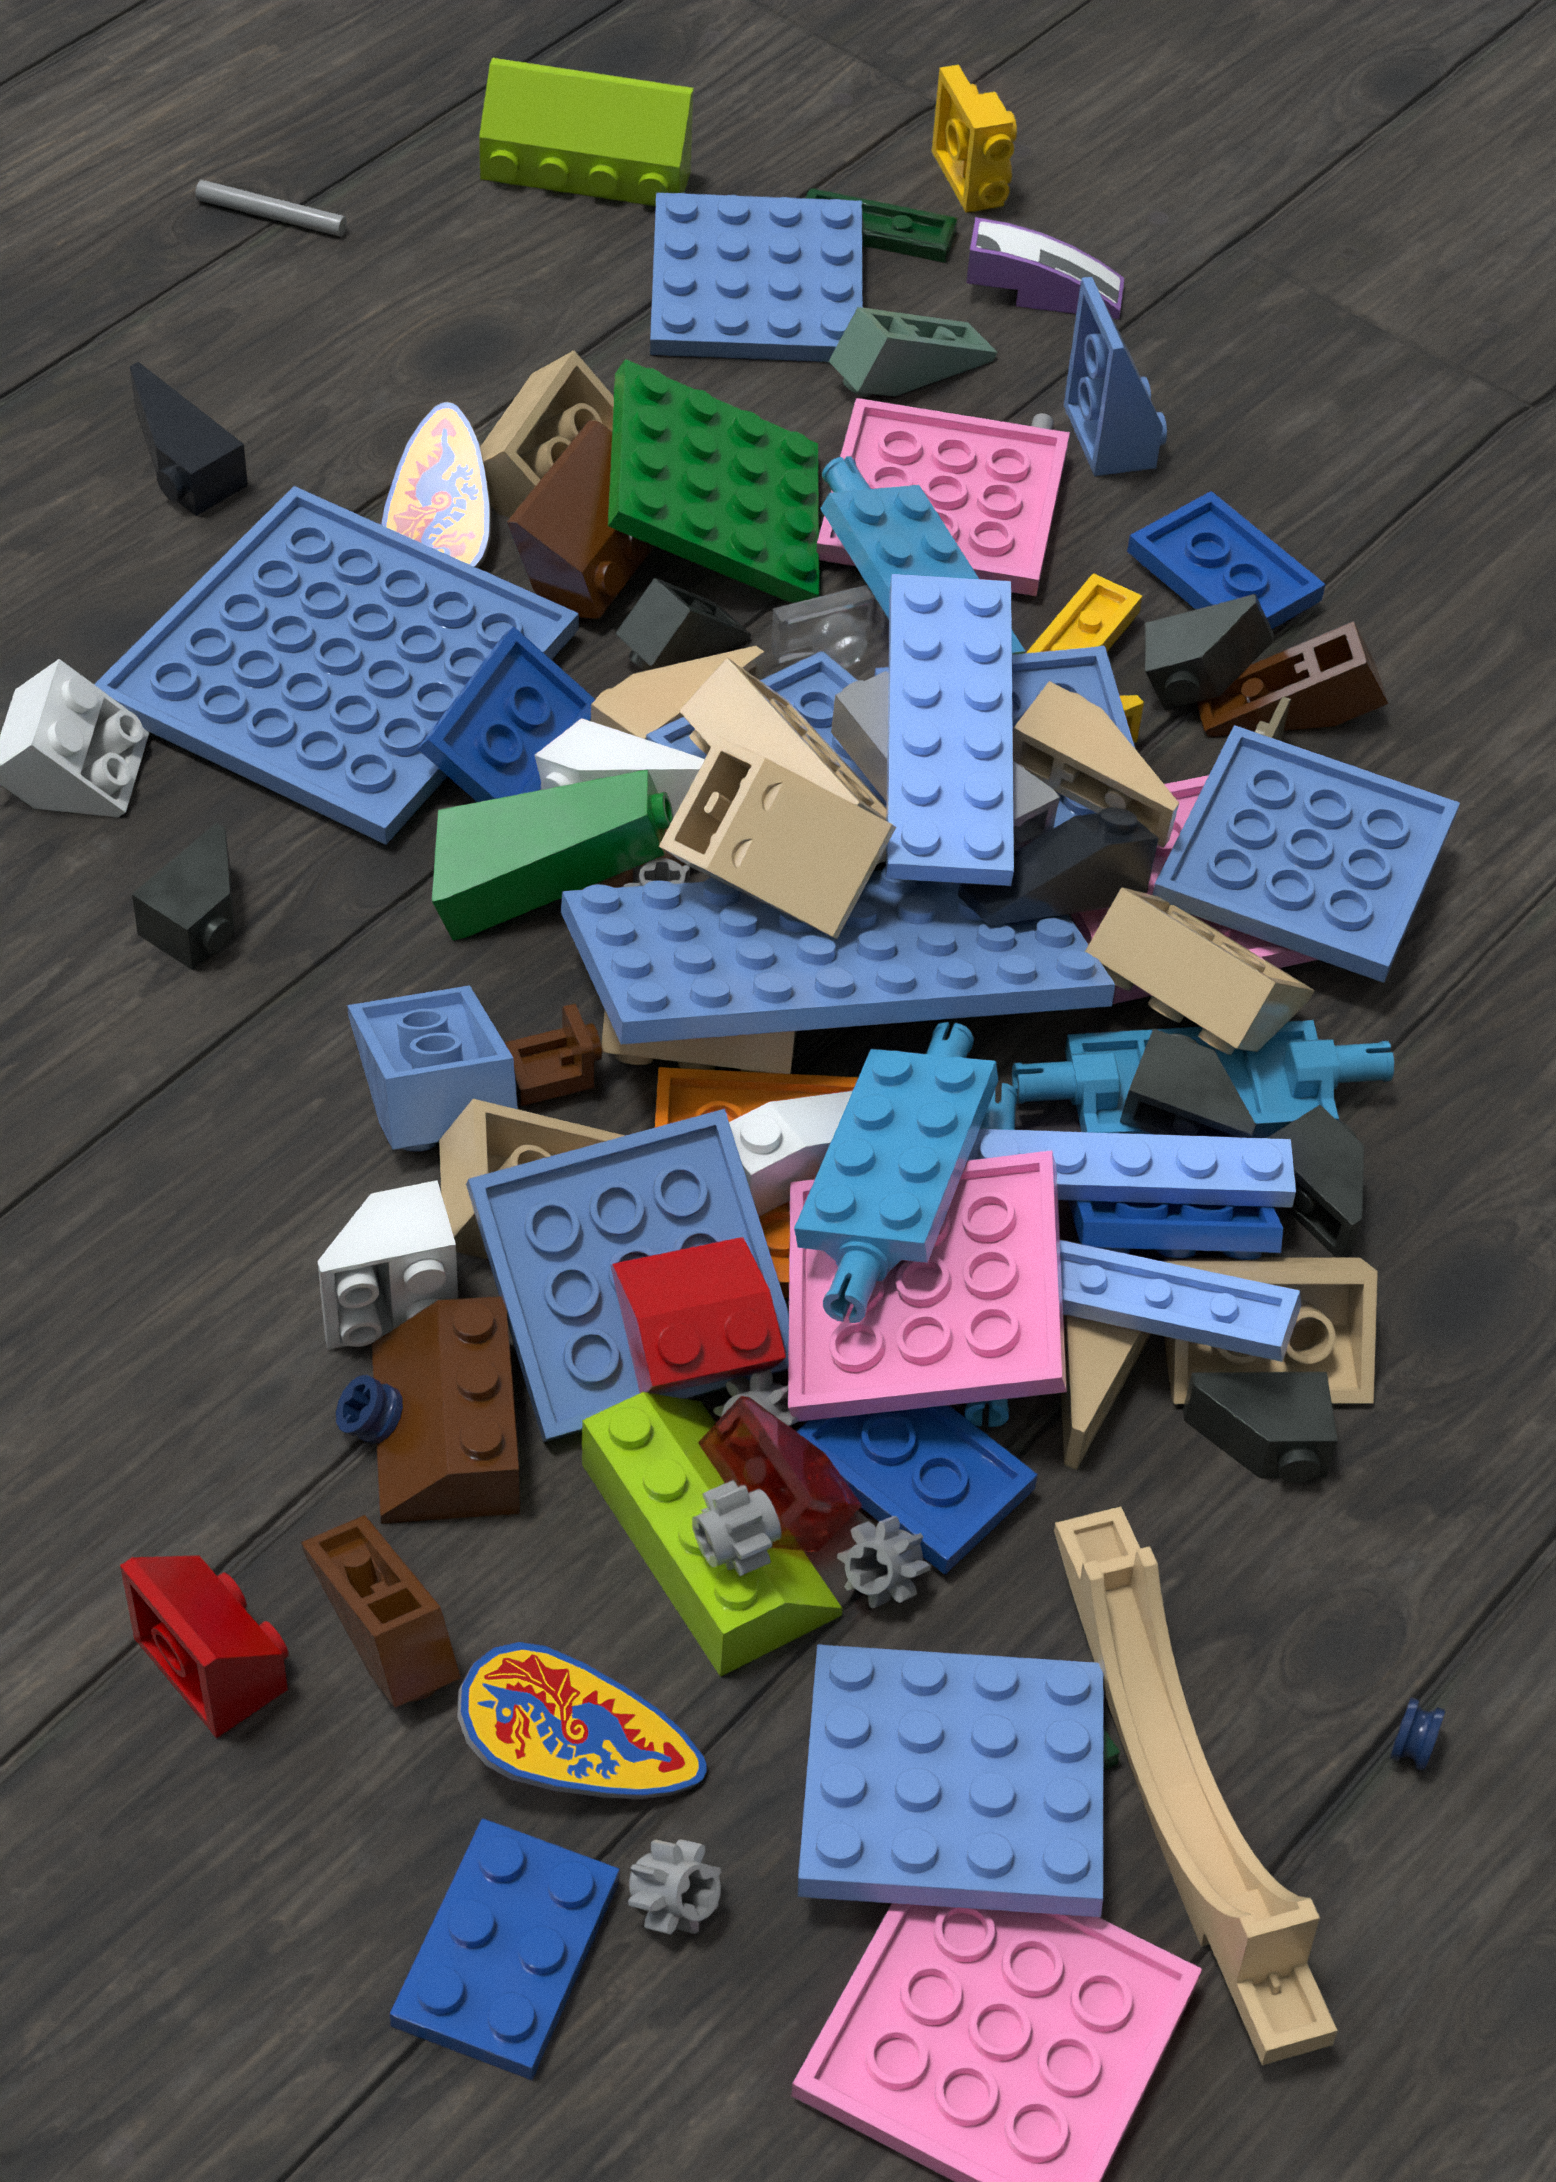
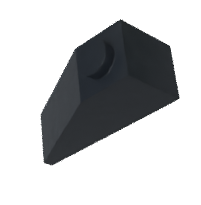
M140 362L131 365L130 373L135 410L156 472L158 485L164 495L171 501H178L197 516L247 487L244 444Z
M1110 807L1103 809L1101 813L1074 816L1014 852V873L1011 886L962 883L959 885L958 897L989 926L1110 908L1121 887L1147 894L1159 838L1139 822L1135 814L1122 808Z

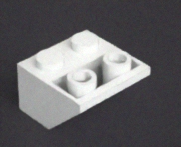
M58 659L15 689L0 734V785L34 809L120 817L126 813L149 731L143 728L135 714L128 711L116 700Z
M438 1180L370 1194L318 1260L324 1332L328 1350L344 1346L361 1347L369 1345L437 1300L458 1299L456 1243Z

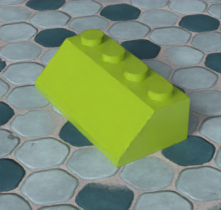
M492 58L479 135L480 179L656 206V193H684L691 173L693 88Z
M641 1392L582 1420V1466L719 1676L721 1677L842 1616L843 1608L778 1513L781 1538L772 1542L771 1548L766 1549L771 1563L739 1576L735 1568L729 1571L725 1563L712 1567L706 1561L697 1544L692 1528V1518L701 1514V1510L707 1507L702 1494L733 1480L738 1487L745 1485L748 1493L761 1488L730 1443H724L722 1440L724 1434L701 1401Z

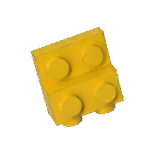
M959 65L939 68L932 154L966 213L1002 207L1009 195L1010 189L1008 184L1012 180L1010 158L1015 149L1013 142L1017 138L1015 117L1011 111L1005 109L996 92L979 94L977 87L968 82Z

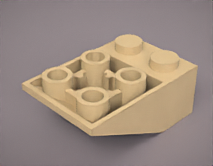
M717 735L659 847L693 869L837 939L892 837L896 826L783 766Z

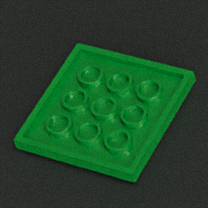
M625 359L615 373L608 527L808 610L819 596V553L816 552L819 537L818 443L809 440L801 433L791 432L761 419L751 411H743L720 401L703 390L693 389L670 379L653 368H645Z

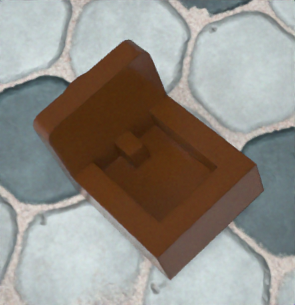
M575 1003L562 1007V1028L504 1042L514 1059L516 1095L521 1106L594 1088V1062L602 1060L601 1042L595 1025L593 1023L584 1024Z

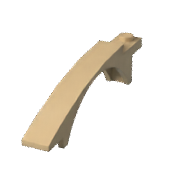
M1122 1507L1056 1522L1054 1533L1094 1662L1099 1663L1103 1672V1690L1153 1830L1201 1946L1210 1944L1261 2064H1269L1333 2045L1337 2028L1307 1964L1320 1917L1311 1898L1301 1897L1288 1891L1264 1868L1239 1831L1220 1794L1198 1740L1179 1680L1166 1624L1158 1563L1150 1546L1140 1549Z

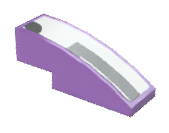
M975 217L969 254L967 284L1018 290L1017 307L1076 314L1081 278L1092 277L1112 318L1119 319L1124 278L1107 265L1078 248L1041 232L1010 223Z

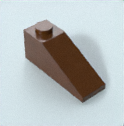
M1354 621L1250 665L1220 696L1197 702L1204 731L1208 737L1229 736L1234 725L1255 732L1260 721L1270 723L1282 696L1291 699L1284 731L1337 726L1389 704L1376 663Z
M365 1515L301 1542L304 1555L368 1673L395 1708L409 1701L425 1699L434 1694L438 1688L461 1678L441 1607Z

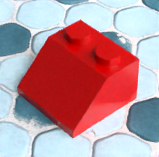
M744 1237L611 1265L640 1393L662 1394L751 1375L764 1369L772 1370L786 1358L771 1291Z
M200 1555L132 1557L120 1565L134 1639L215 1738H218L288 1690L284 1660L289 1657V1652L285 1642L269 1622L264 1621L258 1625L245 1610L247 1608L246 1599L237 1583L229 1574L223 1572L217 1576Z

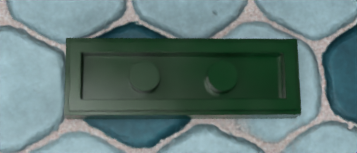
M813 188L809 189L805 198L862 201V246L945 263L957 230L958 218Z

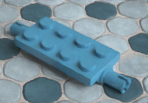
M846 456L845 460L843 457L835 458L825 466L822 477L828 483L833 493L828 494L821 507V511L888 619L892 574L979 579L920 485L871 489L859 471L854 458ZM1012 631V655L1024 654L1026 652Z
M1313 1020L1287 1022L1258 1052L1235 1048L1232 1055L1226 1054L1203 1041L1199 1037L1203 1027L1156 1029L1168 1034L1188 1036L1199 1045L1215 1051L1256 1123L1251 1138H1268L1318 1105H1321L1339 1121L1334 1101V1089H1337L1339 1083L1380 1080L1389 1082L1392 1081L1394 1075L1393 1052L1386 1053V1051L1391 1050L1389 1041L1335 1046L1333 1039L1318 1040ZM1152 1030L1068 1034L1065 1046L1066 1062L1014 1063L1012 1067V1086L1018 1092L1016 1104L1032 1101L1070 1099L1072 1105L1077 1107L1081 1132L1151 1134L1121 1123L1120 1118L1129 1088Z
M949 1022L938 1024L933 1031L932 1040L926 1054L871 1049L794 1227L798 1248L824 1251L837 1264V1272L829 1291L824 1296L822 1305L825 1312L832 1319L843 1322L852 1303L854 1306L849 1316V1322H861L866 1315L867 1305L877 1281H882L887 1276V1273L901 1260L928 1263L998 1083L996 1061L966 1058L974 1042L973 1035L966 1026L955 1023L949 1039L944 1040L949 1029Z

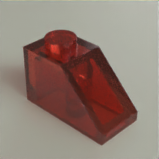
M740 1396L698 1442L725 1484L734 1480L738 1487L745 1485L748 1493L761 1489L768 1496L781 1526V1538L772 1542L771 1548L818 1552L862 1506L826 1453L750 1397Z

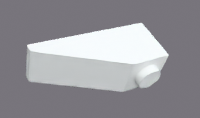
M582 718L534 755L541 779V790L648 769L658 793H667L672 806L673 818L705 760Z
M853 1091L768 1102L729 1122L758 1217L790 1201V1182L813 1180L816 1178Z

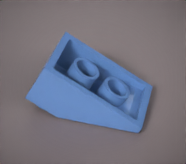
M1081 278L1064 399L1065 410L1094 476L1153 469L1157 466L1160 445H1164L1167 440L1165 417L1162 412H1156L1151 401L1149 382L1146 377H1140L1093 278Z
M470 985L347 1005L349 1020L379 1124L392 1150L402 1148L407 1151H424L433 1148L472 1099L518 1109L513 1056Z

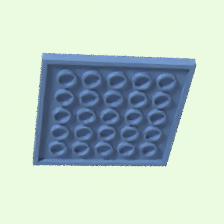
M294 486L94 685L128 709V711L135 714L145 730L387 845L447 778V775L418 750V747L501 637L514 626L552 660L579 630V613Z

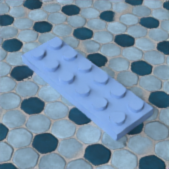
M892 574L886 821L896 826V829L886 846V879L1011 886L1014 873L1011 581Z

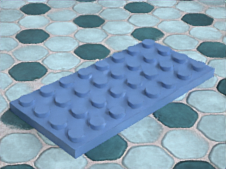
M886 867L872 872L837 939L713 878H709L704 882L680 884L659 880L648 882L644 886L619 888L597 884L590 885L583 890L562 891L561 914L621 1045L1112 1006L1115 983L1099 959L1085 952L1088 943L1068 914L989 926L958 897L959 885L962 883L951 884V882L886 879Z

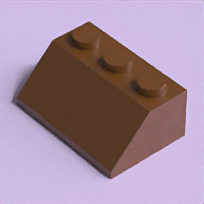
M590 420L509 518L507 524L534 593L579 613V617L599 619L655 546L608 527L612 431L599 421Z
M501 1296L437 1300L372 1343L373 1378L379 1380L381 1384H388L398 1389L403 1402L401 1417L395 1430L387 1439L377 1444L381 1524L520 1514L519 1464L506 1307Z

